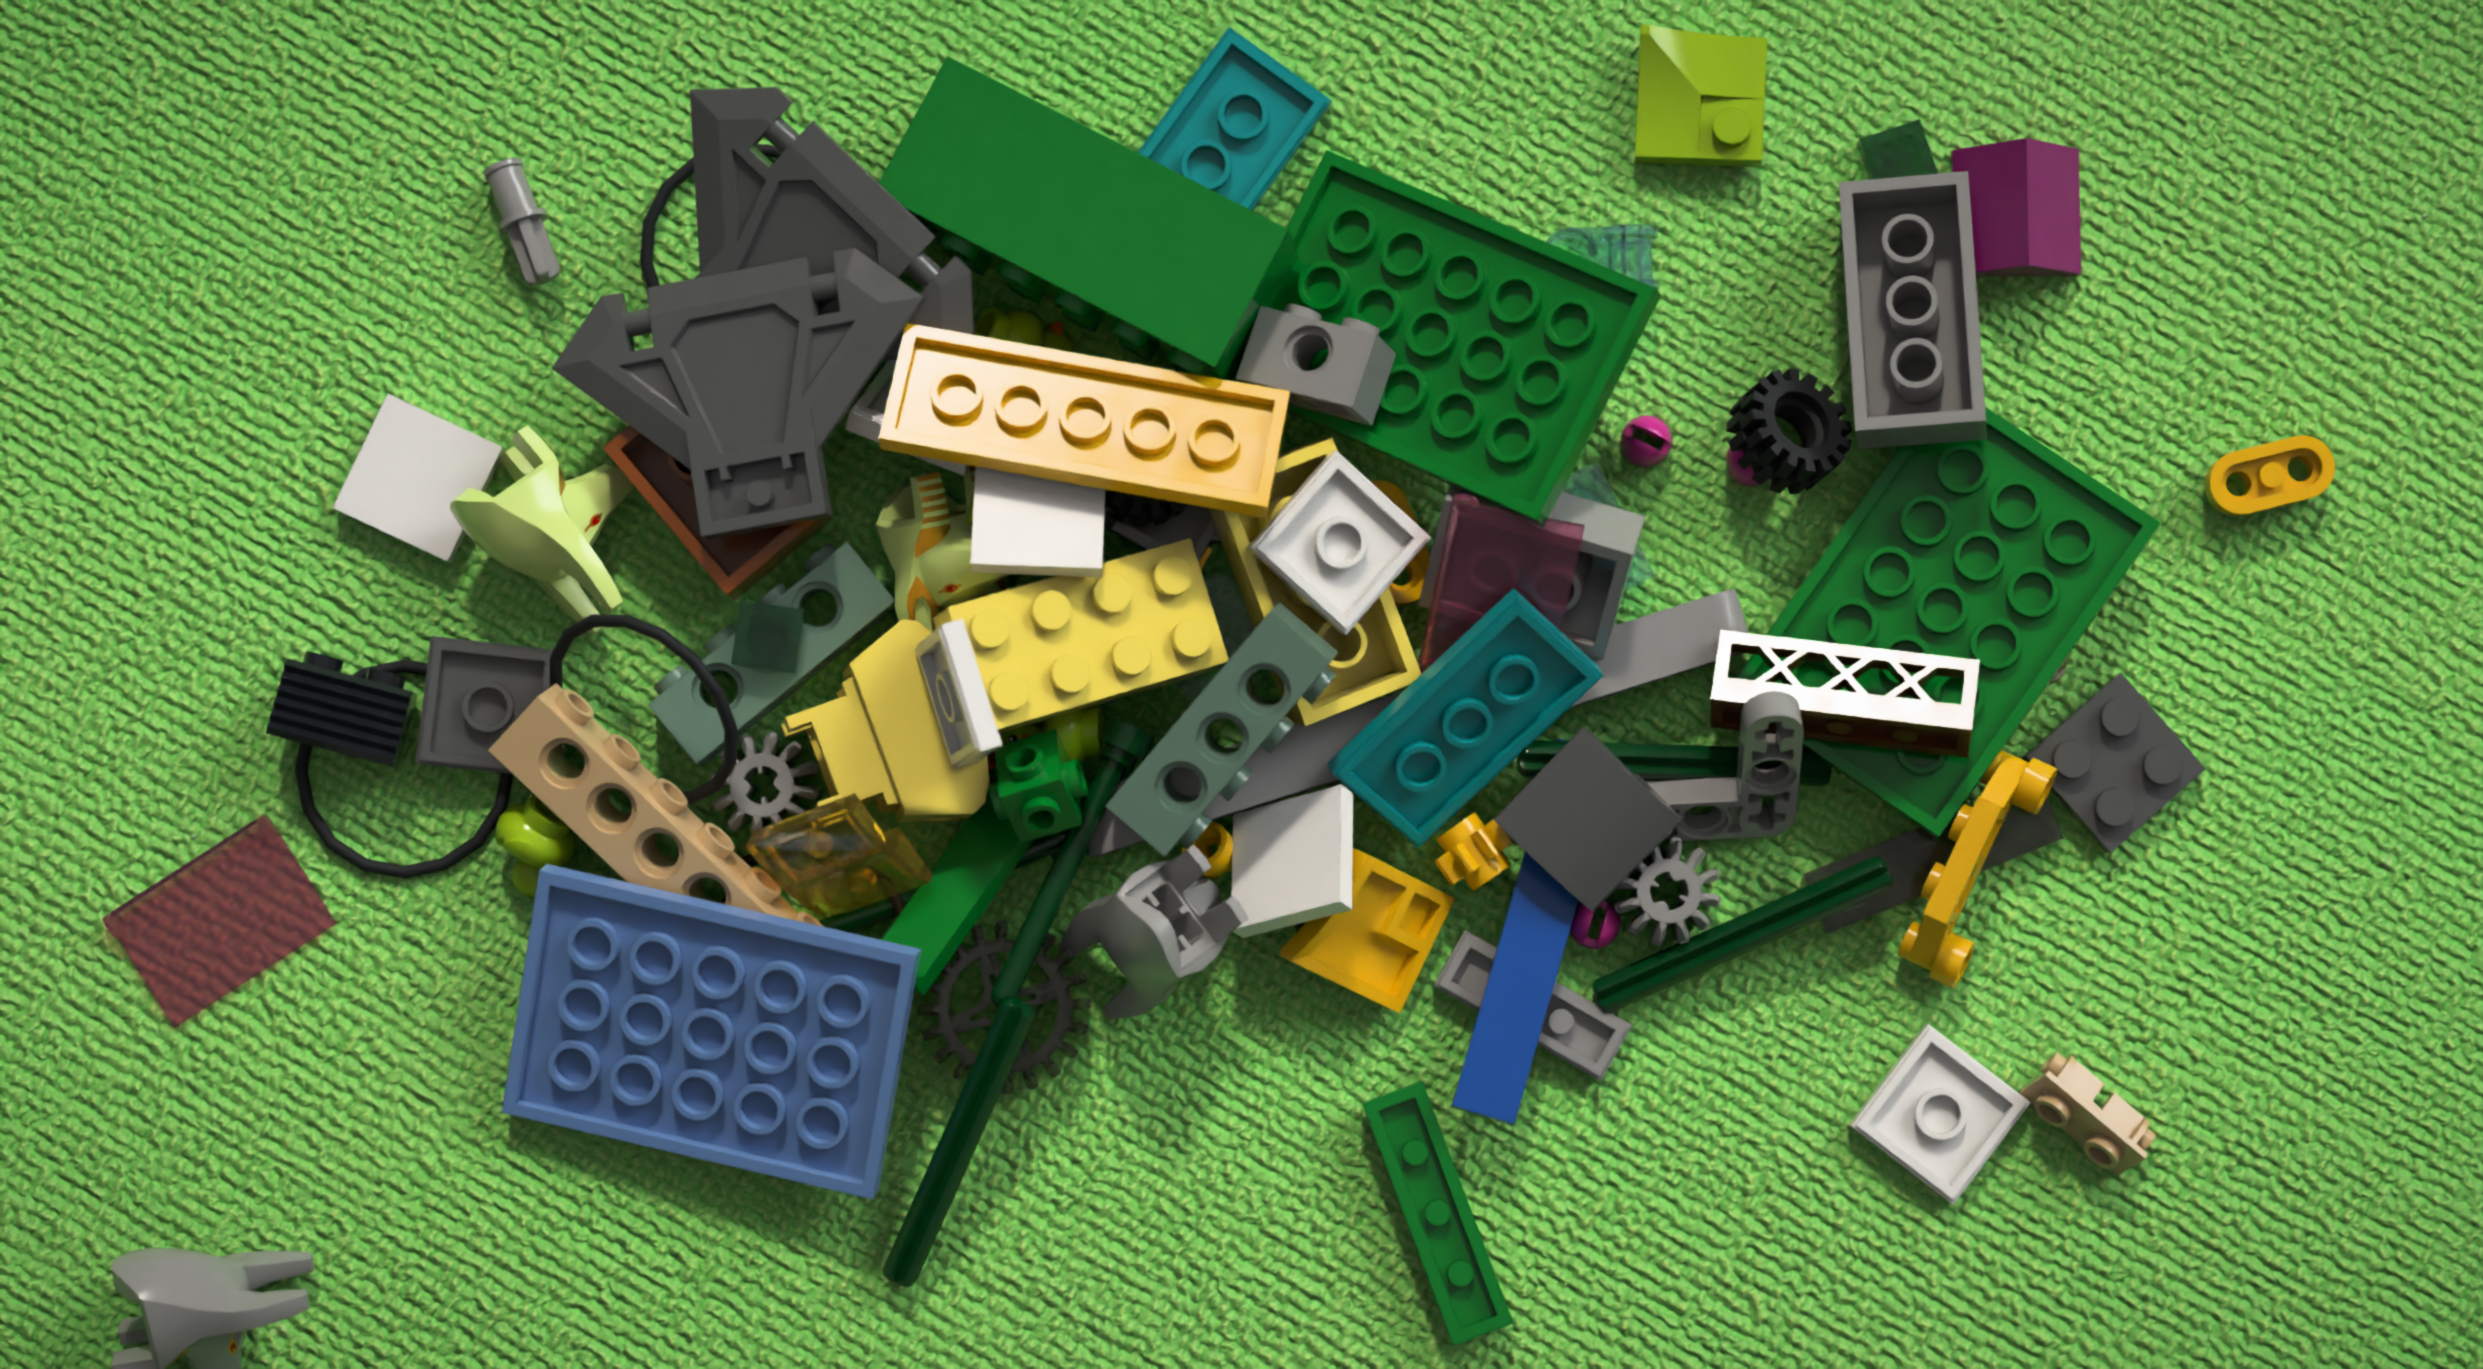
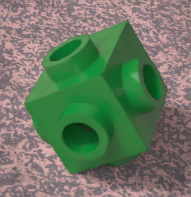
M1056 728L1003 744L995 750L998 782L989 785L991 801L998 819L1001 822L1010 820L1020 843L1043 836L1055 835L1063 830L1082 825L1079 798L1088 796L1085 775L1078 759L1070 760Z

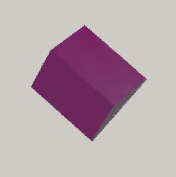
M2024 138L1956 149L1950 152L1951 172L1968 171L1976 277L2081 275L2079 149Z

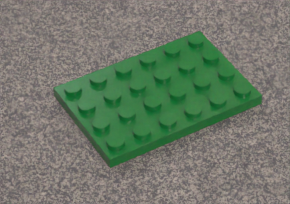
M1326 150L1287 226L1299 257L1271 309L1283 311L1286 304H1296L1316 311L1322 316L1321 321L1341 325L1343 318H1353L1367 322L1380 330L1378 336L1396 353L1372 426L1288 405L1287 412L1544 527L1661 294L1655 287ZM1329 349L1321 350L1312 357L1308 371L1315 370L1324 364L1328 357ZM1236 373L1232 381L1240 382L1236 379Z
M1986 407L1987 439L1908 445L1898 448L1766 634L1767 636L1980 660L1968 758L1803 738V748L1827 762L1838 772L1938 840L2161 524V522ZM1752 654L1736 676V679L1754 681L1771 668L1759 655ZM1778 657L1781 662L1784 661L1785 659H1787V658ZM1806 661L1791 671L1794 677L1805 687L1820 688L1836 677L1823 662ZM1843 665L1846 669L1851 667L1850 665ZM1871 668L1855 679L1868 694L1885 696L1901 685L1888 670ZM1908 672L1911 677L1917 674ZM1935 676L1922 685L1921 688L1933 702L1961 705L1964 679ZM1781 680L1775 682L1779 684H1784ZM1845 687L1839 690L1849 692ZM1910 694L1907 697H1905L1907 699H1913Z

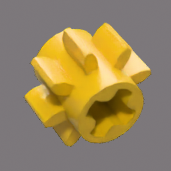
M1476 812L1436 839L1445 854L1434 862L1451 886L1464 879L1473 892L1512 865L1502 851L1514 843L1512 838L1494 819L1484 825Z

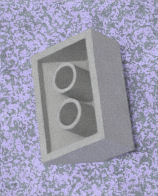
M1450 485L1444 499L1418 606L1476 623L1514 588L1587 656L1603 660L1646 516L1561 492L1543 527Z

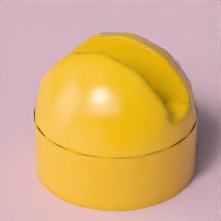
M1211 822L1191 846L1195 845L1207 858L1211 866L1202 876L1215 879L1226 871L1230 872L1232 870L1233 837L1222 825ZM1217 843L1218 850L1213 854L1210 846ZM1182 846V853H1183V852H1185L1187 849H1185V848Z

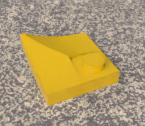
M1353 848L1352 910L1305 922L1293 937L1282 946L1279 956L1400 1013L1455 898Z

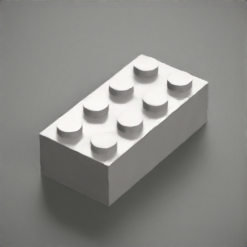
M1968 171L1839 182L1854 423L1858 449L1987 439Z

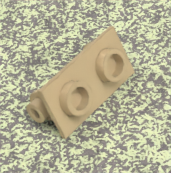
M2056 1051L2042 1066L2040 1071L2043 1075L2022 1088L2019 1092L2033 1104L2035 1112L2041 1119L2052 1126L2064 1130L2083 1146L2086 1156L2100 1167L2110 1169L2117 1176L2144 1160L2148 1155L2145 1150L2156 1137V1134L2148 1128L2150 1121L2116 1093L2110 1095L2101 1108L2097 1106L2093 1100L2105 1084L2081 1065L2072 1055L2064 1058Z

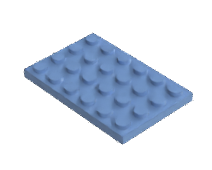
M546 864L539 870L502 1113L873 1199L879 1191L921 949Z

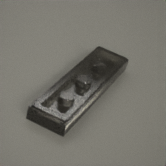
M2046 798L2036 815L2012 804L1981 871L2064 838L2048 798ZM1956 816L1939 840L1922 828L1917 827L1801 874L1806 887L1871 857L1880 856L1892 877L1893 886L1890 890L1820 920L1824 933L1828 934L1921 896L1925 881L1935 863L1938 862L1946 866L1956 842L1948 839V835Z

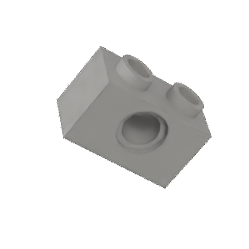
M1286 304L1283 311L1260 306L1236 379L1241 383L1290 391L1289 405L1372 426L1396 353L1378 336L1380 330L1367 322L1353 318H1343L1341 325L1321 321L1322 316L1316 311L1296 304ZM1329 349L1328 357L1324 364L1315 370L1308 371L1312 357L1321 350Z

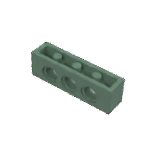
M848 542L838 549L832 543L822 547L802 565L807 575L788 590L782 583L772 588L753 605V609L758 614L739 630L733 624L726 626L703 646L708 656L702 661L711 674L715 676L720 673H729L737 682V696L729 705L737 725V739L895 610L894 597ZM825 592L832 594L837 602V613L834 619L827 625L820 627L809 625L804 617L806 601L816 593ZM768 633L782 634L788 647L784 660L774 667L760 666L754 654L757 641ZM683 664L676 667L654 686L653 689L659 696L650 702L648 706L697 765L704 767L724 750V728L717 709L713 708L706 699L705 686L693 670L688 671Z
M1278 602L1105 807L1164 857L1177 842L1185 849H1189L1212 822L1203 813L1218 794L1229 802L1253 774V771L1244 764L1259 746H1262L1267 752L1271 753L1294 726L1295 723L1285 716L1301 697L1312 705L1336 677V674L1327 666L1338 654V651L1283 604ZM1260 669H1269L1276 672L1284 683L1283 697L1276 700H1268L1261 697L1253 687L1252 677L1254 672ZM1219 718H1227L1237 723L1243 734L1242 745L1236 748H1226L1219 745L1212 736V722ZM1177 767H1186L1193 770L1201 781L1200 794L1185 796L1178 793L1171 783V770Z

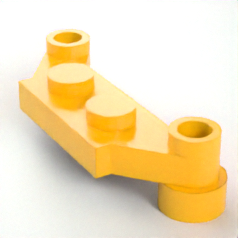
M2003 750L2000 752L1980 781L1987 786L1982 794L1978 796L1974 806L1971 807L1964 804L1959 810L1948 835V839L1956 842L1946 866L1936 862L1930 871L1921 892V897L1929 901L1923 912L1922 923L1919 924L1915 921L1911 923L1900 944L1898 956L1931 971L1929 978L1952 989L1957 986L1975 948V942L1952 932L2012 804L2036 815L2051 790L2057 775V768L2036 758H2032L2030 762H2027Z

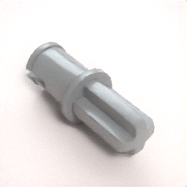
M510 158L490 165L483 173L485 180L489 183L502 220L497 227L502 235L508 236L524 281L529 286L550 282V280L560 275L561 269L543 223L548 215L544 208L537 207L523 170L522 160L520 158Z

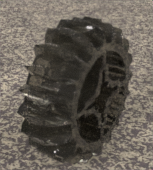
M1006 920L996 921V940L989 942L982 926L979 924L974 925L971 929V936L976 946L968 950L962 942L955 951L959 958L953 964L948 961L941 971L945 973L942 983L934 981L927 991L938 993L937 1004L926 1003L918 1006V1015L931 1016L937 1014L940 1025L924 1030L922 1032L923 1039L931 1041L943 1035L948 1043L947 1046L938 1050L934 1055L937 1063L941 1064L949 1060L955 1053L962 1059L953 1073V1078L958 1081L963 1080L968 1075L978 1055V1052L973 1050L963 1040L960 1033L980 1026H991L993 1022L991 1016L974 1020V1015L988 1010V1006L993 1005L991 991L995 983L992 977L994 974L996 979H998L1002 970L996 953H1010L1016 941L1008 940L1009 926ZM1052 933L1047 934L1034 961L1047 973L1051 980L1031 987L1021 988L1018 996L1024 997L1035 993L1037 997L1026 1002L1032 1007L1057 998L1058 1015L1056 1024L1047 1041L1034 1053L1031 1051L1027 1040L1028 1036L1026 1035L1002 1089L1004 1094L1013 1093L1015 1086L1014 1073L1019 1072L1023 1073L1025 1084L1029 1089L1037 1088L1039 1086V1078L1034 1067L1041 1063L1048 1074L1052 1077L1058 1076L1062 1070L1051 1055L1057 1049L1070 1058H1075L1079 1053L1078 1048L1074 1044L1064 1040L1067 1031L1078 1035H1086L1089 1030L1088 1024L1071 1020L1072 1009L1086 1010L1092 1007L1090 998L1072 999L1070 992L1071 987L1081 986L1087 982L1086 974L1082 972L1068 978L1065 977L1061 969L1069 965L1075 959V955L1071 950H1067L1061 953L1054 961L1047 954L1057 940V937ZM978 961L985 988L983 998L973 1008L953 1015L952 1003L957 983L964 972Z

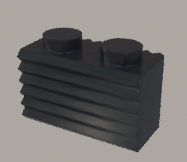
M306 651L303 663L286 659L277 689V696L270 714V721L267 725V734L398 768L418 694L403 689L406 677L374 668H368L366 679L341 673L344 661Z

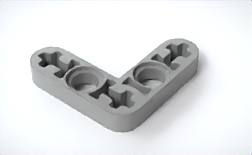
M1772 690L1752 696L1744 703L1741 711L1736 777L1646 781L1684 819L1662 842H1669L1673 837L1680 838L1682 841L1768 837L1778 835L1793 825L1796 818L1804 737L1799 702L1793 695L1784 691ZM1770 722H1776V734H1766L1765 730H1767ZM1778 760L1784 762L1775 768L1758 769L1754 767L1756 764L1764 761ZM1761 795H1772L1769 805L1762 806ZM1709 805L1716 807L1709 812L1699 814L1686 812L1696 806Z

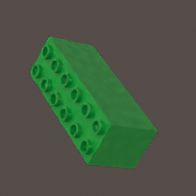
M949 56L946 57L879 181L887 191L936 236L935 240L941 242L940 245L952 252L951 259L957 256L973 272L984 275L987 268L990 267L997 271V275L1008 281L1005 285L1008 289L1021 297L1039 304L1043 296H1046L1063 310L1061 315L1081 328L1095 333L1100 324L1110 329L1109 332L1119 338L1117 344L1128 352L1150 362L1155 353L1166 358V361L1175 367L1174 371L1233 380L1242 362L1260 306L1267 308L1273 306L1299 257L1289 229Z

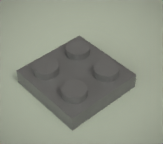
M2122 673L2116 674L2022 756V759L2030 762L2032 758H2036L2058 769L2051 787L2052 793L2105 853H2111L2206 769Z

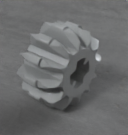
M768 732L766 734L762 753H759L753 737L748 734L740 738V742L746 758L741 760L737 756L732 775L728 776L723 787H730V793L716 798L712 802L714 809L722 811L736 805L739 807L730 817L727 824L733 831L740 830L749 818L753 816L750 831L751 838L754 840L762 841L764 839L768 819H771L774 831L778 837H788L790 835V827L784 817L785 814L789 812L796 820L802 823H807L811 818L807 810L796 804L799 796L810 800L820 797L819 789L812 786H800L799 781L815 774L818 771L817 766L814 762H805L794 768L791 766L800 756L803 746L796 741L787 745L781 755L777 757L780 740L779 735L775 732ZM724 750L720 754L722 761L724 760ZM769 769H773L778 774L773 784L780 792L773 801L762 797L761 804H758L753 799L757 788L751 780L757 772L769 776ZM716 773L711 774L710 781Z
M1676 837L1669 840L1665 859H1662L1658 846L1647 857L1649 863L1645 865L1642 862L1633 871L1636 873L1635 878L1627 877L1617 888L1632 890V898L1619 900L1613 905L1616 913H1626L1634 908L1639 911V914L1627 927V930L1632 935L1640 933L1648 922L1652 921L1650 940L1653 945L1663 944L1666 938L1667 923H1670L1674 938L1679 944L1688 942L1689 931L1684 920L1687 918L1697 928L1706 930L1711 925V922L1707 916L1696 908L1699 904L1716 907L1721 903L1720 896L1711 893H1701V884L1712 883L1719 879L1718 871L1716 869L1706 870L1697 875L1693 870L1704 859L1705 852L1701 848H1695L1683 862L1679 861L1682 851V839ZM1664 873L1668 882L1679 881L1682 887V895H1675L1673 897L1679 903L1670 910L1665 901L1653 902L1650 894V888L1659 886L1654 879Z

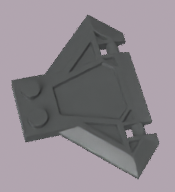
M754 87L690 90L700 273L695 278L803 257L810 258L813 276L835 272L834 251L856 248L896 278H899L907 271L924 287L920 295L925 300L908 324L975 335L972 270L957 256L941 269L923 251L936 236L816 122L812 121L801 134H798L782 118L783 114L794 102L780 88ZM763 137L782 153L774 163L755 147ZM839 298L818 301L820 315L840 311ZM904 330L883 360L898 359Z
M856 248L834 251L835 272L813 276L810 258L803 257L648 287L649 308L628 311L623 293L602 296L553 365L552 369L691 470L701 537L712 539L833 516L822 447L925 300L922 295ZM839 298V312L820 315L818 301ZM652 333L654 347L635 350L633 337Z

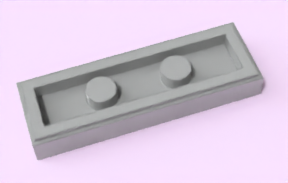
M1464 930L1433 986L1478 1011L1496 947ZM1555 981L1537 1045L1601 1081L1632 1025L1612 1013H1605L1600 1006Z

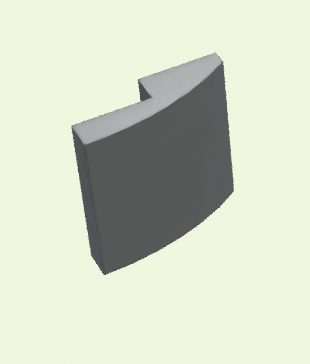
M1583 727L1494 819L1543 869L1591 911H1595L1684 820L1639 774H1633L1588 728Z

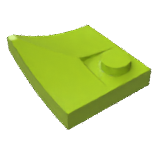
M1640 25L1635 163L1762 167L1767 38L1705 34L1653 25Z

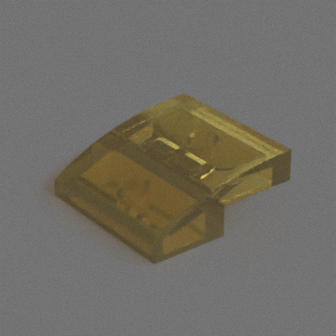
M855 793L755 830L745 846L759 865L779 886L799 903L825 918L847 913L928 884L933 877L931 871L900 828L896 827L883 832Z

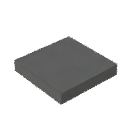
M431 636L416 764L512 774L488 750L535 698L550 688V656L553 650Z

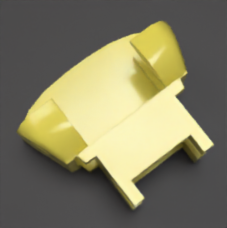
M902 619L852 660L843 672L845 681L841 684L842 689L835 693L837 699L792 714L783 720L784 724H781L780 729L784 739L806 732L830 797L817 802L815 808L811 810L815 823L873 801L876 802L879 813L892 812L894 810L898 822L967 820L985 803L989 785L987 756L976 763L955 769L954 766H951L915 650L917 644L932 632L919 621Z

